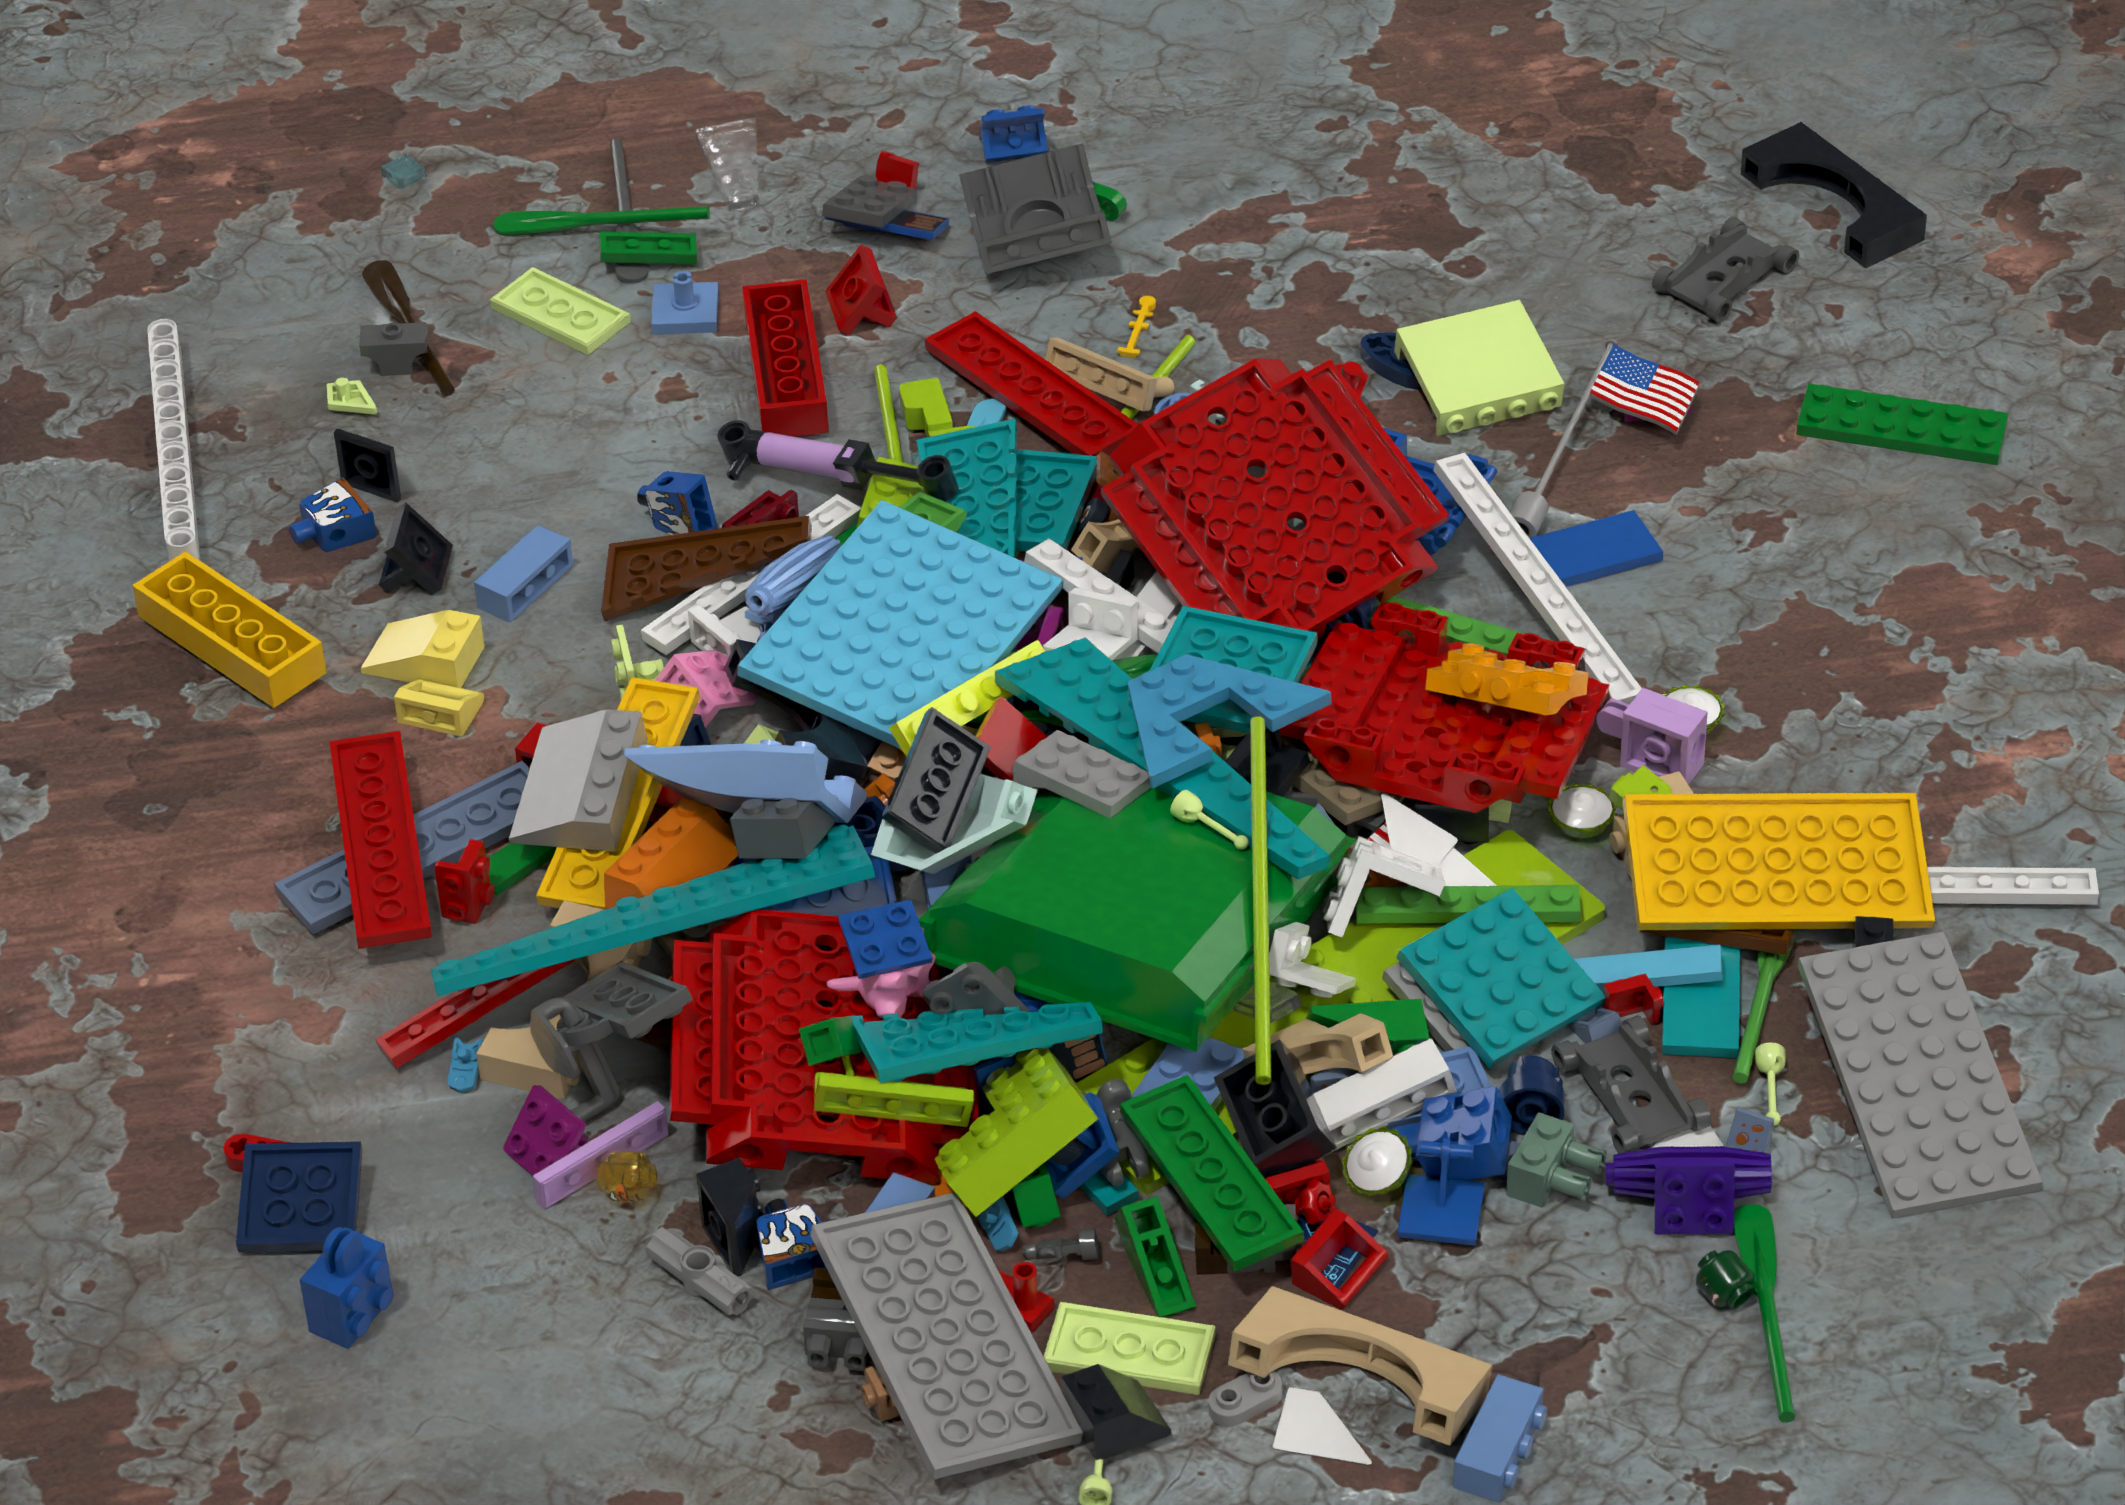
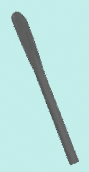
M613 139L610 142L617 207L618 211H630L623 143L620 139ZM635 223L618 224L616 232H639ZM615 263V273L617 278L623 282L638 283L647 278L648 267L645 263Z

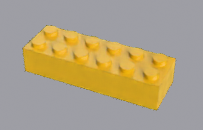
M186 551L132 585L138 616L272 708L277 707L327 673L323 646L320 640Z

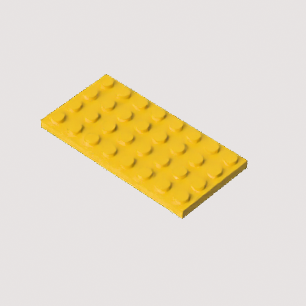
M1916 793L1624 795L1623 811L1637 930L1854 929L1855 916L1893 918V928H1933L1935 915Z

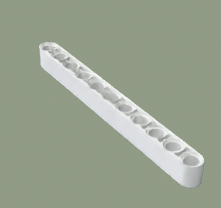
M159 319L148 326L147 332L166 549L169 561L185 551L200 560L180 341L176 323L169 319Z

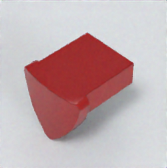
M882 151L878 157L875 177L880 182L898 181L905 183L907 187L916 189L919 162L896 156L891 152Z

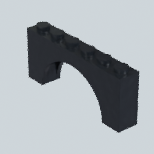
M1802 122L1742 149L1741 175L1760 190L1780 184H1805L1826 189L1847 200L1857 210L1860 217L1853 224L1846 227L1844 253L1865 269L1925 239L1927 214Z
M736 639L724 667L732 687L749 691L777 705L794 718L805 731L790 732L779 730L775 741L787 746H794L797 741L813 743L828 758L825 780H834L835 776H848L854 778L857 784L862 783L866 776L867 765L847 725L738 676V664L757 643Z

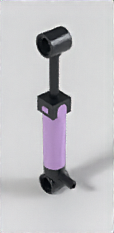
M741 420L726 423L717 433L720 446L727 462L731 466L726 474L733 481H737L745 468L753 463L840 479L842 487L858 490L864 489L872 475L917 482L923 487L925 494L944 502L953 499L959 490L951 464L942 455H934L924 459L916 469L876 462L868 442L848 439L845 445H838L752 430L746 422Z

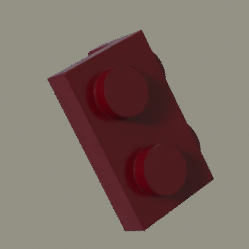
M790 489L780 497L768 490L724 522L722 528L799 517L797 492Z

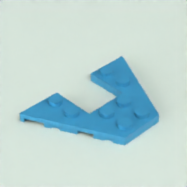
M1187 654L1128 681V693L1152 789L1213 760L1212 748L1179 723L1189 717L1231 699L1252 717L1259 716L1264 718L1265 727L1274 732L1331 705V692L1328 690Z

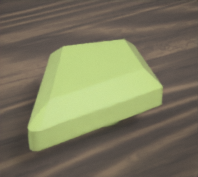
M339 378L335 383H327L329 410L369 415L377 414V407L360 380L348 381L347 378Z

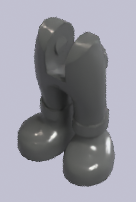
M1118 1079L1110 1080L1099 1088L1097 1096L1101 1099L1120 1154L1102 1167L1100 1171L1107 1181L1114 1187L1124 1184L1119 1162L1128 1159L1136 1178L1140 1179L1149 1175V1159L1145 1147L1120 1114V1103L1131 1099V1091L1124 1081ZM1081 1091V1093L1083 1094V1096H1085L1086 1094H1088V1093H1086V1092H1082V1091Z

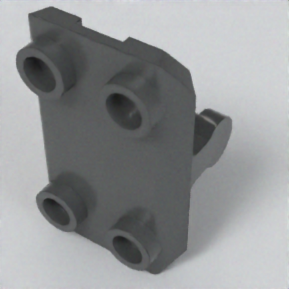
M967 962L955 968L953 973L941 980H935L926 985L922 993L923 1000L937 1014H947L951 1010L981 1008L984 1010V1015L1004 1014V1007L1019 1006V1011L1031 1012L1015 996L1014 986L1016 985V979L1007 966L996 970L994 975L985 965L979 962ZM998 1057L989 1058V1059H985V1060L991 1061V1060H993V1059H995V1058H998Z

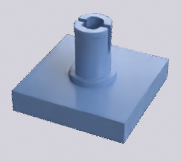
M679 271L673 275L672 284H654L651 322L652 335L717 332L718 282L692 283V274L690 272Z

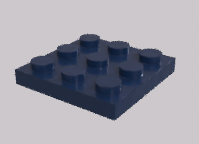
M361 1141L245 1144L236 1238L238 1252L323 1250L326 1238L335 1228L347 1227L357 1232L363 1153Z

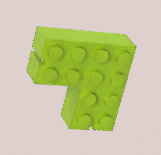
M1034 1048L1020 1051L1012 1067L999 1068L990 1074L982 1090L995 1111L989 1116L982 1115L971 1124L969 1132L959 1140L953 1139L946 1143L940 1149L939 1156L934 1159L942 1171L946 1182L975 1217L1099 1119L1070 1074L1049 1048Z

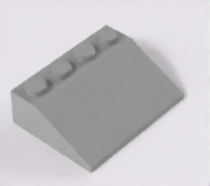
M605 709L542 727L509 836L510 843L616 851L640 769L624 756L625 748H639L640 745H646L648 741L642 713Z

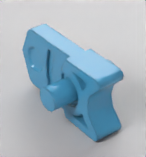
M458 1037L454 1039L447 1084L452 1089L460 1093L475 1089L479 1075L476 1053L483 1043L482 1039L468 1045L463 1043Z
M1001 1197L979 1214L977 1218L995 1250L1004 1252L1013 1246L1018 1236V1231L1011 1218L1004 1197Z

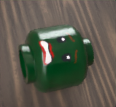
M1713 1250L1699 1261L1698 1267L1700 1270L1696 1276V1285L1717 1308L1729 1307L1731 1310L1737 1309L1753 1295L1755 1289L1752 1286L1755 1281V1275L1734 1251L1726 1250L1717 1253Z

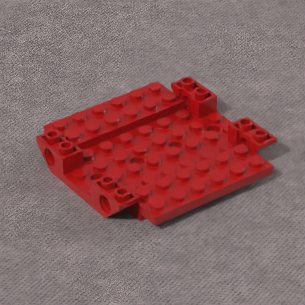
M1255 358L1142 421L1109 456V459L1122 476L1101 488V496L1183 606L1317 633V640L1324 637L1327 623L1376 596L1380 603L1384 602L1438 570L1437 564L1421 543L1414 540L1447 522L1449 518L1448 512L1331 359L1308 372L1302 368L1291 374L1281 359ZM1212 414H1221L1227 421L1222 425H1214L1208 420V417ZM1251 466H1260L1265 470L1266 474L1259 478L1252 477L1247 472V469ZM1297 518L1302 520L1306 527L1302 530H1293L1288 527L1286 522ZM1332 571L1342 573L1346 580L1335 584L1330 582L1326 575Z
M1381 602L1371 620V625L1376 631L1359 628L1358 625L1353 623L1342 624L1336 622L1300 683L1330 691L1331 705L1279 729L1282 736L1303 740L1310 748V753L1318 758L1336 781L1478 813L1500 799L1521 804L1526 792L1558 800L1596 722L1597 714L1602 710L1608 698L1610 684L1601 683L1594 678L1588 677L1586 695L1571 698L1559 709L1557 714L1548 716L1425 690L1427 669L1442 666V662L1448 659V651L1462 649L1465 643L1446 642L1449 617L1438 615L1431 610L1419 611L1406 608L1395 602ZM1404 630L1411 632L1414 636L1408 635ZM1516 633L1508 648L1507 655H1503L1497 650H1486V652L1496 653L1497 660H1521L1526 662L1525 666L1540 669L1552 668L1555 662H1567L1575 664V670H1577L1584 656L1585 648L1575 646L1568 641L1556 642L1543 639L1533 633ZM1539 661H1544L1548 663L1549 666H1544Z
M757 909L742 913L710 930L708 943L674 940L672 949V981L686 986L693 1000L682 1007L683 1010L678 1015L671 1018L670 1121L715 1125L707 1129L706 1164L720 1165L740 1158L745 1167L783 1170L787 1150L860 1156V1177L889 1179L894 1172L916 1181L937 1183L938 1165L934 1159L938 1156L937 1148L932 1143L946 1144L953 1139L959 1140L970 1131L971 1124L978 1118L977 1084L972 1068L976 1067V1064L953 1066L942 1069L935 1074L922 1073L905 1077L901 1080L974 1090V1102L967 1127L814 1111L816 1073L824 1072L846 1075L842 1057L833 1059V1064L821 1063L809 1066L799 1029L831 1018L863 1015L864 1022L884 1021L877 1016L875 1010L866 1005L859 991L840 992L827 986L829 980L857 976L838 922V916ZM828 945L832 951H823L817 946ZM933 964L929 971L928 979L932 982L935 980L939 981L953 973V970ZM907 997L905 1012L900 1018L918 1019L921 1013L932 1010L923 1000V997ZM826 1000L831 1002L833 1006L824 1007L817 1002ZM861 1047L859 1054L849 1056L854 1076L877 1078ZM829 1115L833 1117L835 1122H824L818 1116Z

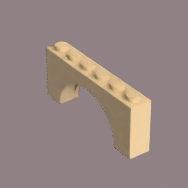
M564 900L553 918L550 928L605 909ZM652 938L584 956L575 961L587 973L588 982L620 961L638 967L643 956L646 957L650 951ZM560 1015L549 1020L556 1030L557 1022L561 1018ZM491 1027L476 1053L480 1080L526 1091H530L533 1085H541L554 1097L564 1099L571 1086H575L580 1078L579 1075V1077L572 1080L554 1072L546 1064L531 1035L530 1027L521 1029H497ZM573 1052L572 1055L577 1063L579 1072L581 1074L582 1066L575 1052Z
M1274 1286L1267 1291L1232 1332L1228 1361L1230 1366L1263 1378L1282 1366L1303 1361H1331L1367 1369L1390 1380L1411 1398L1416 1407L1413 1426L1414 1433L1449 1446L1485 1401L1492 1371V1364Z

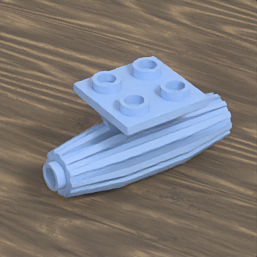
M826 535L797 545L767 565L745 592L747 599L745 602L750 607V609L745 611V618L755 621L759 625L761 623L764 625L765 621L774 624L842 546L841 542L834 539L833 536L827 537Z

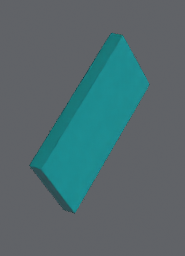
M1665 937L1664 950L1718 944ZM1721 945L1723 981L1663 987L1662 1054L1738 1058L1740 948Z

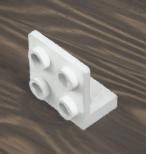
M1074 588L1069 592V625L1043 645L1044 651H1050L1069 644L1074 640L1086 637L1110 660H1114L1138 640V601Z
M699 604L688 610L691 642L702 651L718 650L727 658H729L736 639L757 643V638L760 636V625L755 621L745 618V611L749 609L748 607H743L721 620L715 614H710Z
M1294 922L1275 930L1269 953V975L1275 976L1276 983L1288 987H1297V983L1311 987L1310 992L1312 994L1331 998L1333 994L1342 993V991L1355 986L1356 978L1301 962L1302 958L1305 959L1310 950L1311 937L1307 936L1310 926Z

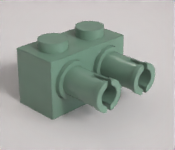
M1538 1112L1508 1163L1507 1196L1543 1208L1553 1190L1584 1201L1589 1194L1592 1177L1584 1176L1565 1168L1568 1164L1599 1175L1601 1169L1603 1170L1607 1151L1576 1142L1574 1124Z

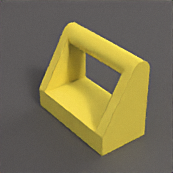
M417 679L400 687L394 696L397 721L401 724L463 737L484 702V693Z

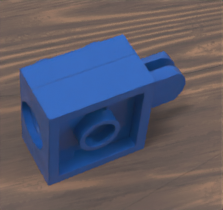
M1497 1086L1423 1099L1421 1122L1396 1126L1389 1133L1397 1136L1405 1145L1406 1163L1419 1161L1426 1175L1430 1177L1440 1178L1441 1158L1419 1157V1140L1442 1143L1443 1139H1450L1451 1144L1474 1145L1473 1162L1449 1160V1179L1467 1181L1506 1174L1512 1116Z
M337 1227L330 1232L323 1245V1253L299 1280L309 1332L346 1349H349L358 1337H362L367 1332L370 1323L381 1310H385L390 1305L393 1298L385 1244L347 1227Z

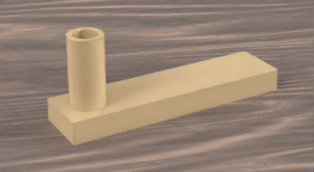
M1061 338L1049 339L1045 360L1084 387L1138 410H1151L1153 398L1167 397L1174 391V383L1169 377L1155 378Z

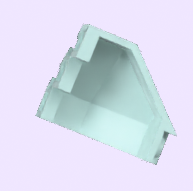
M980 774L950 847L935 854L882 819L871 855L935 874L1026 826L1037 789L1007 779L1001 780Z

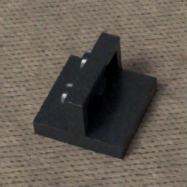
M404 503L396 508L384 550L387 557L379 585L387 593H390L399 586H407L414 579L427 592L433 595L442 589L453 544L408 503Z
M1265 727L1266 792L1283 797L1310 763V758L1307 751L1283 744L1279 729L1272 732ZM1250 730L1225 761L1249 784H1251Z

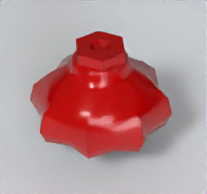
M1313 1179L1301 1191L1300 1197L1295 1199L1296 1214H1302L1308 1224H1315L1320 1227L1335 1210L1336 1197L1331 1192L1330 1184L1321 1183L1319 1180Z

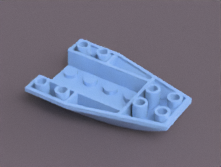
M761 740L760 744L656 747L644 744L640 745L639 748H625L624 752L625 757L673 792L687 799L695 800L698 803L730 813H735L742 803L750 799L759 798L763 802L793 798L797 801H812L834 818V823H848L864 803L867 792L856 783L854 778L835 776L834 780H825L828 758L817 749L815 744L810 742L797 741L794 746L782 745V743L774 740Z

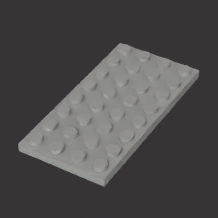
M1944 931L1799 957V972L1891 1219L2041 1190L2042 1179Z
M955 1192L812 1225L810 1236L932 1480L1081 1442L1082 1429L968 1212Z

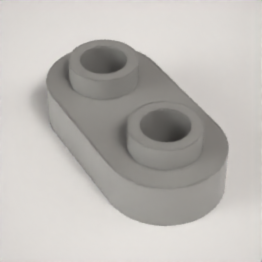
M1272 1371L1263 1378L1247 1372L1216 1388L1211 1392L1208 1400L1210 1418L1221 1426L1232 1427L1276 1406L1282 1399V1379L1280 1375Z

